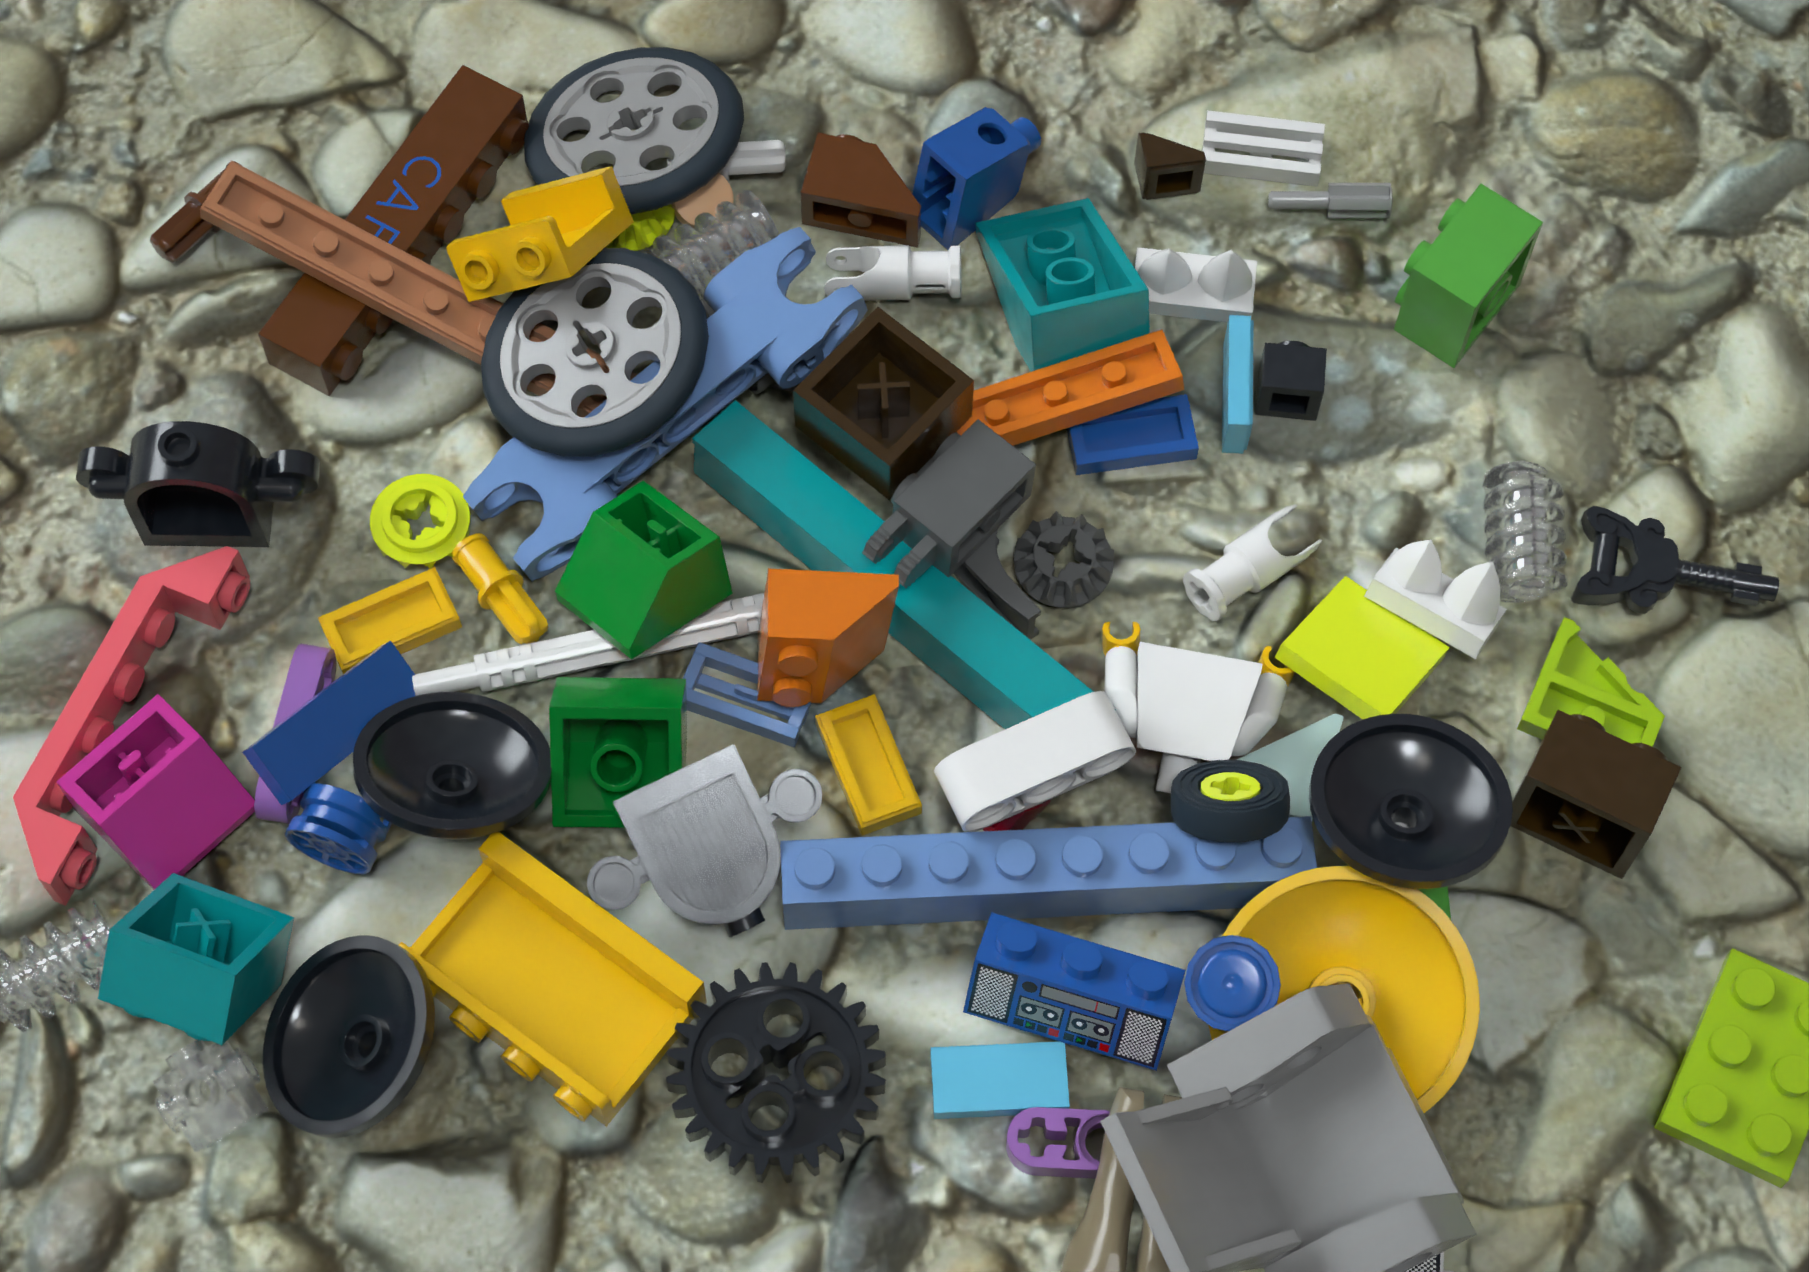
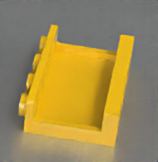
M500 832L492 833L478 848L483 863L411 947H408L403 942H400L399 946L406 949L420 963L429 980L433 997L453 1011L449 1019L459 1030L479 1043L487 1036L505 1050L500 1056L501 1059L518 1075L530 1082L539 1075L557 1089L553 1098L571 1115L585 1122L589 1115H592L607 1127L666 1054L668 1049L678 1039L675 1032L676 1024H690L694 1019L690 1007L694 1000L704 1004L707 1003L704 982Z

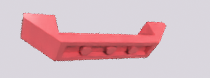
M226 546L139 577L13 796L14 803L38 879L55 902L66 906L75 889L80 890L88 883L96 866L97 857L95 853L98 850L83 826L60 817L61 813H67L73 807L56 781L113 733V721L124 702L132 701L142 686L145 675L144 667L154 649L164 646L170 638L175 625V612L221 630L230 612L236 613L241 609L250 590V576L239 550Z

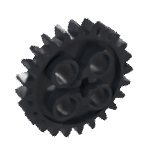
M792 962L789 963L783 979H774L768 963H762L759 971V981L750 983L740 968L734 970L736 989L728 992L720 984L713 981L710 983V990L714 1004L709 1007L702 1002L694 1000L690 1005L692 1016L697 1025L677 1023L675 1026L676 1037L683 1044L687 1045V1047L668 1049L667 1052L669 1064L684 1070L666 1077L669 1092L686 1094L672 1104L675 1118L695 1116L685 1129L686 1138L689 1142H693L708 1135L710 1138L704 1149L705 1158L711 1162L727 1151L730 1153L729 1171L734 1176L749 1161L754 1163L757 1182H764L770 1165H779L786 1183H790L794 1176L795 1163L803 1161L807 1169L815 1177L820 1175L819 1155L823 1152H826L839 1163L844 1161V1149L840 1141L843 1136L860 1144L865 1140L864 1130L856 1120L857 1117L866 1120H877L879 1106L866 1097L884 1094L886 1088V1079L869 1073L886 1066L885 1051L866 1049L879 1040L878 1025L858 1027L866 1016L865 1003L862 1001L844 1008L843 1004L847 996V985L842 982L828 993L824 992L823 971L819 969L810 976L806 983L798 981L796 963ZM783 1014L794 1016L802 1023L801 1028L796 1034L789 1037L774 1036L766 1029V1026L772 1018ZM822 1035L827 1039L823 1045H816L803 1052L807 1048L809 1041L816 1036ZM735 1053L741 1055L748 1063L740 1074L734 1077H723L717 1075L711 1069L713 1062L721 1055ZM771 1062L778 1069L788 1065L789 1078L781 1081L775 1074L766 1077L764 1066ZM819 1066H829L841 1073L842 1080L832 1089L818 1090L807 1083L806 1077L813 1069ZM749 1092L744 1098L743 1103L737 1107L729 1108L726 1105L730 1098H737ZM774 1105L783 1109L788 1115L787 1120L781 1127L775 1130L765 1131L757 1128L751 1122L752 1115L763 1106Z

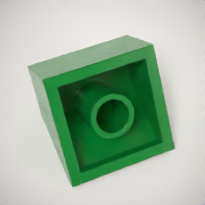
M557 677L549 705L553 827L625 828L613 801L686 767V679Z

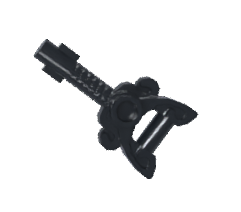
M1593 506L1583 513L1581 518L1583 531L1590 542H1594L1590 571L1582 576L1571 596L1573 603L1588 606L1605 605L1626 599L1628 608L1633 612L1646 614L1653 609L1657 600H1663L1670 594L1674 584L1731 594L1730 602L1756 606L1759 599L1774 602L1777 597L1779 577L1762 574V566L1737 562L1732 570L1731 568L1679 559L1677 545L1672 539L1664 538L1665 527L1657 519H1643L1637 526L1626 517L1603 507ZM1619 546L1628 549L1633 564L1629 575L1624 577L1615 576Z

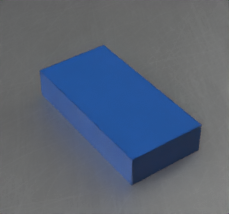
M1187 394L1158 398L1066 428L1075 475L1195 460L1199 450Z

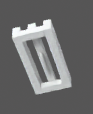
M1207 110L1202 148L1206 157L1204 173L1317 187L1321 173L1320 163L1325 124ZM1215 148L1249 152V155L1215 152ZM1273 155L1305 158L1308 159V162L1275 159L1272 157Z

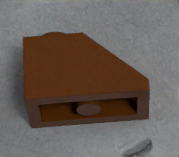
M818 132L801 189L802 224L918 248L921 236V205L876 144L864 142L858 137L848 134L834 136Z

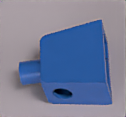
M984 107L924 141L912 193L921 205V227L949 250L950 246H958L976 231V222L989 220L1013 200L1019 192L1028 155L1041 145V136L1036 126L1024 117H1020L1010 124L994 109Z

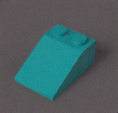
M1089 198L975 223L976 235L1014 343L1031 372L1150 333L1149 289Z

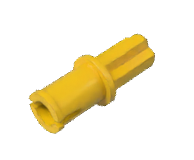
M475 533L459 542L452 552L454 556L452 560L462 569L479 592L477 600L481 607L486 610L492 609L516 643L528 644L538 642L540 636L547 632L548 622L522 588L524 583L522 575L516 570L508 569L484 534Z

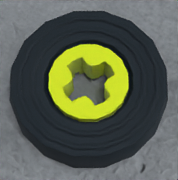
M1215 760L1195 764L1182 770L1172 782V818L1182 831L1200 839L1216 842H1249L1264 839L1279 832L1288 821L1290 814L1288 781L1278 771L1262 764L1248 761Z

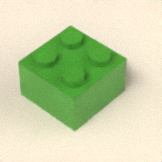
M1483 184L1477 187L1466 202L1457 198L1450 205L1439 223L1438 230L1441 231L1439 236L1432 244L1423 240L1416 247L1405 265L1404 272L1410 276L1400 288L1394 301L1401 306L1394 330L1455 368L1520 286L1543 222Z

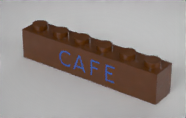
M462 65L345 220L430 265L431 259L444 242L450 243L457 236L462 227L464 215L476 198L482 199L489 193L495 182L497 170L508 155L518 153L523 147L525 133L529 128L523 95ZM304 273L258 333L270 365L330 396L341 380L346 381L354 375L361 363L364 349L376 333L382 334L388 329L393 319Z

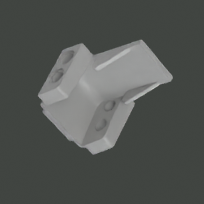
M1350 984L1318 986L1306 989L1167 1064L1182 1099L1138 1111L1114 1113L1100 1121L1170 1272H1239L1264 1268L1265 1272H1405L1477 1235L1462 1206L1464 1199L1451 1175L1454 1172L1392 1050L1386 1047L1371 1017L1364 1013Z

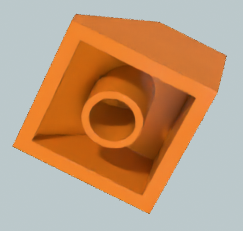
M768 568L758 630L757 701H774L785 707H799L808 704L810 701L811 703H822L880 655L886 645L899 588V575Z

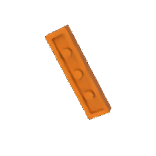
M1161 329L974 390L972 417L957 433L962 435L979 419L1014 446L1183 391V375Z

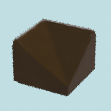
M1138 133L1134 165L1142 199L1150 200L1200 192L1206 162L1205 153L1153 134Z

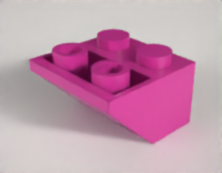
M159 694L56 781L74 810L153 890L173 873L183 876L255 812V800L201 735Z

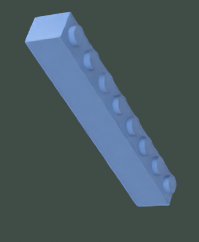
M1311 816L1289 817L1287 823L1279 832L1264 839L1249 842H1216L1200 839L1182 831L1176 823L780 841L785 930L989 920L991 912L1013 919L1238 909L1243 908L1253 897L1277 881L1298 872L1317 868Z

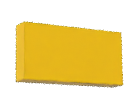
M435 567L318 617L327 641L335 651L336 660L343 674L379 646L390 640L399 653L403 654L462 628L460 618Z
M875 694L815 715V725L861 836L922 814L921 801Z

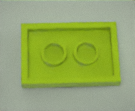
M1732 948L1722 964L1657 1120L1655 1129L1782 1188L1789 1181L1809 1130V983Z

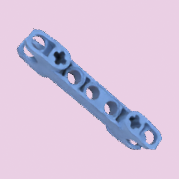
M801 227L785 231L774 239L745 251L721 270L707 285L704 292V300L715 313L707 319L709 339L703 370L692 394L673 418L653 434L622 450L593 457H563L533 449L513 437L500 447L488 466L471 483L463 498L482 521L499 515L519 501L533 500L543 503L544 515L540 526L518 547L513 557L531 581L549 575L569 562L593 511L616 498L621 490L766 373H769L783 389L798 385L859 324L868 309L863 296L853 285L841 287L828 297L813 304L803 305L786 298L789 284L811 263V259L816 253L811 243V238ZM654 361L630 381L637 384L649 382L658 374L660 363ZM607 400L584 418L595 416L601 412Z

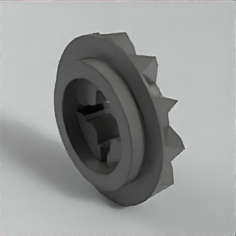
M1056 511L1048 519L1040 522L1032 520L1028 530L1021 538H1017L1013 561L1014 570L1020 585L1037 601L1059 608L1076 607L1092 601L1107 587L1113 573L1114 549H1111L1106 539L1104 528H1095L1086 521L1083 514L1076 518L1063 517ZM1069 542L1074 543V559L1080 563L1069 562L1064 570L1061 569L1058 577H1054L1055 557L1048 552L1059 553L1064 545L1067 546Z

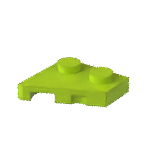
M1564 617L1517 730L1542 740L1557 710H1560L1569 715L1580 714L1588 716L1599 722L1607 733L1631 744L1644 743L1653 747L1664 720V714L1643 693H1639L1630 687L1626 675L1609 657L1602 661L1578 636L1581 628L1573 620Z

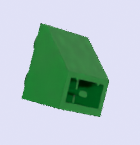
M644 480L592 512L555 590L557 600L631 660L733 594L720 536Z

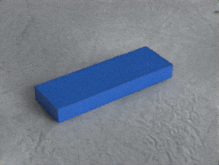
M390 640L375 649L242 753L278 802L284 805L296 798L354 752V746L359 734L375 715L399 701L416 696L412 682V676L415 673Z

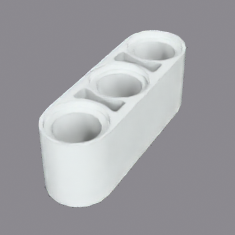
M1096 691L1073 699L950 754L940 761L935 767L934 773L961 828L964 831L972 832L998 823L1120 768L1134 757L1136 749L1107 693Z

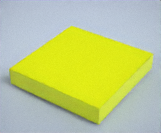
M1345 576L1283 641L1275 658L1361 719L1378 715L1396 714L1442 662L1450 647L1430 633L1364 597L1367 590Z

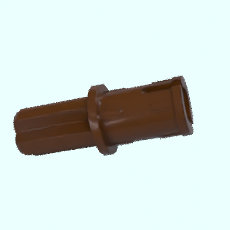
M225 169L198 193L189 192L184 197L186 204L151 235L150 243L163 259L165 258L171 263L177 262L210 231L217 233L221 230V228L200 218V208Z

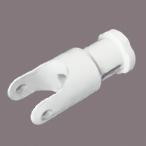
M909 245L834 248L826 255L827 265L834 270L865 272L857 277H835L828 280L824 287L827 296L832 294L836 288L853 285L863 296L864 301L910 300L913 294L949 293L952 298L962 297L960 245L950 246L948 251H912ZM843 256L846 259L838 260L836 257Z
M1296 504L1273 513L1226 545L1223 551L1224 556L1205 569L1194 568L1184 574L1183 583L1187 596L1202 615L1208 617L1211 621L1221 619L1226 615L1227 605L1248 591L1252 593L1260 592L1306 560L1311 553L1317 550L1322 543V539H1319L1295 556L1281 555L1271 545L1268 538L1270 526L1297 507Z

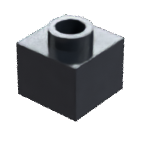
M1284 341L1278 344L1265 342L1258 371L1255 415L1316 421L1324 394L1327 348L1310 347L1300 341Z

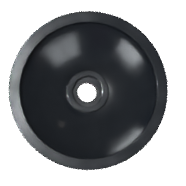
M438 692L423 694L404 699L385 708L375 715L362 729L353 752V776L357 789L365 802L377 814L394 825L419 835L438 839L477 838L515 825L539 806L548 791L551 781L550 747L540 729L527 716L515 708L495 699L470 693Z
M1378 715L1363 719L1344 728L1322 749L1314 765L1309 785V803L1314 823L1331 850L1360 873L1377 881L1403 888H1441L1465 881L1478 874L1500 852L1512 820L1511 791L1501 767L1493 756L1478 741L1460 729L1445 722L1420 715ZM1395 822L1405 823L1411 828L1399 826Z
M358 935L337 940L320 949L308 958L291 976L273 1007L263 1044V1073L266 1088L274 1106L289 1123L303 1131L321 1137H347L363 1132L378 1124L405 1099L415 1085L427 1060L435 1022V1008L431 986L425 971L415 957L406 949L386 939L370 935Z

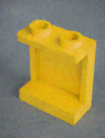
M609 166L509 193L501 200L510 226L455 239L447 245L446 250L467 300L471 302L570 278L634 221L613 168Z

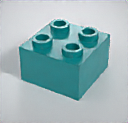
M173 873L110 928L98 999L121 1007L132 1016L150 1018L185 1031L188 1036L196 1040L212 1041L223 1045L281 986L295 917Z

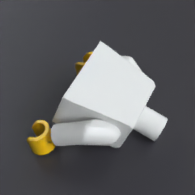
M1110 622L1103 624L1102 649L1103 654L1106 656L1105 692L1116 709L1129 737L1137 739V748L1163 752L1156 791L1171 793V786L1175 777L1182 770L1199 764L1201 760H1230L1231 756L1248 754L1277 723L1287 687L1291 683L1295 672L1289 667L1278 668L1270 662L1271 646L1264 648L1258 663L1140 642L1141 629L1137 622H1132V635L1122 640L1116 639L1110 634Z

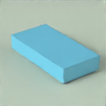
M1229 315L1223 343L1222 453L1243 454L1244 450H1247L1253 425L1254 320H1251V316Z
M1063 1042L931 1047L930 1049L934 1119L1015 1116L1021 1111L1032 1107L1070 1108L1066 1049Z

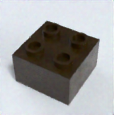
M877 307L793 390L795 427L890 501L900 483L910 474L917 473L935 455L944 440L957 432L972 417L974 380L880 307Z
M1557 710L1513 798V813L1510 826L1623 879L1651 836L1682 767L1667 761L1666 756L1661 751L1644 743L1631 744L1607 733L1599 722L1588 716L1580 714L1569 715Z

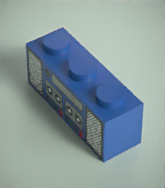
M991 912L974 960L963 1012L1157 1071L1186 970Z

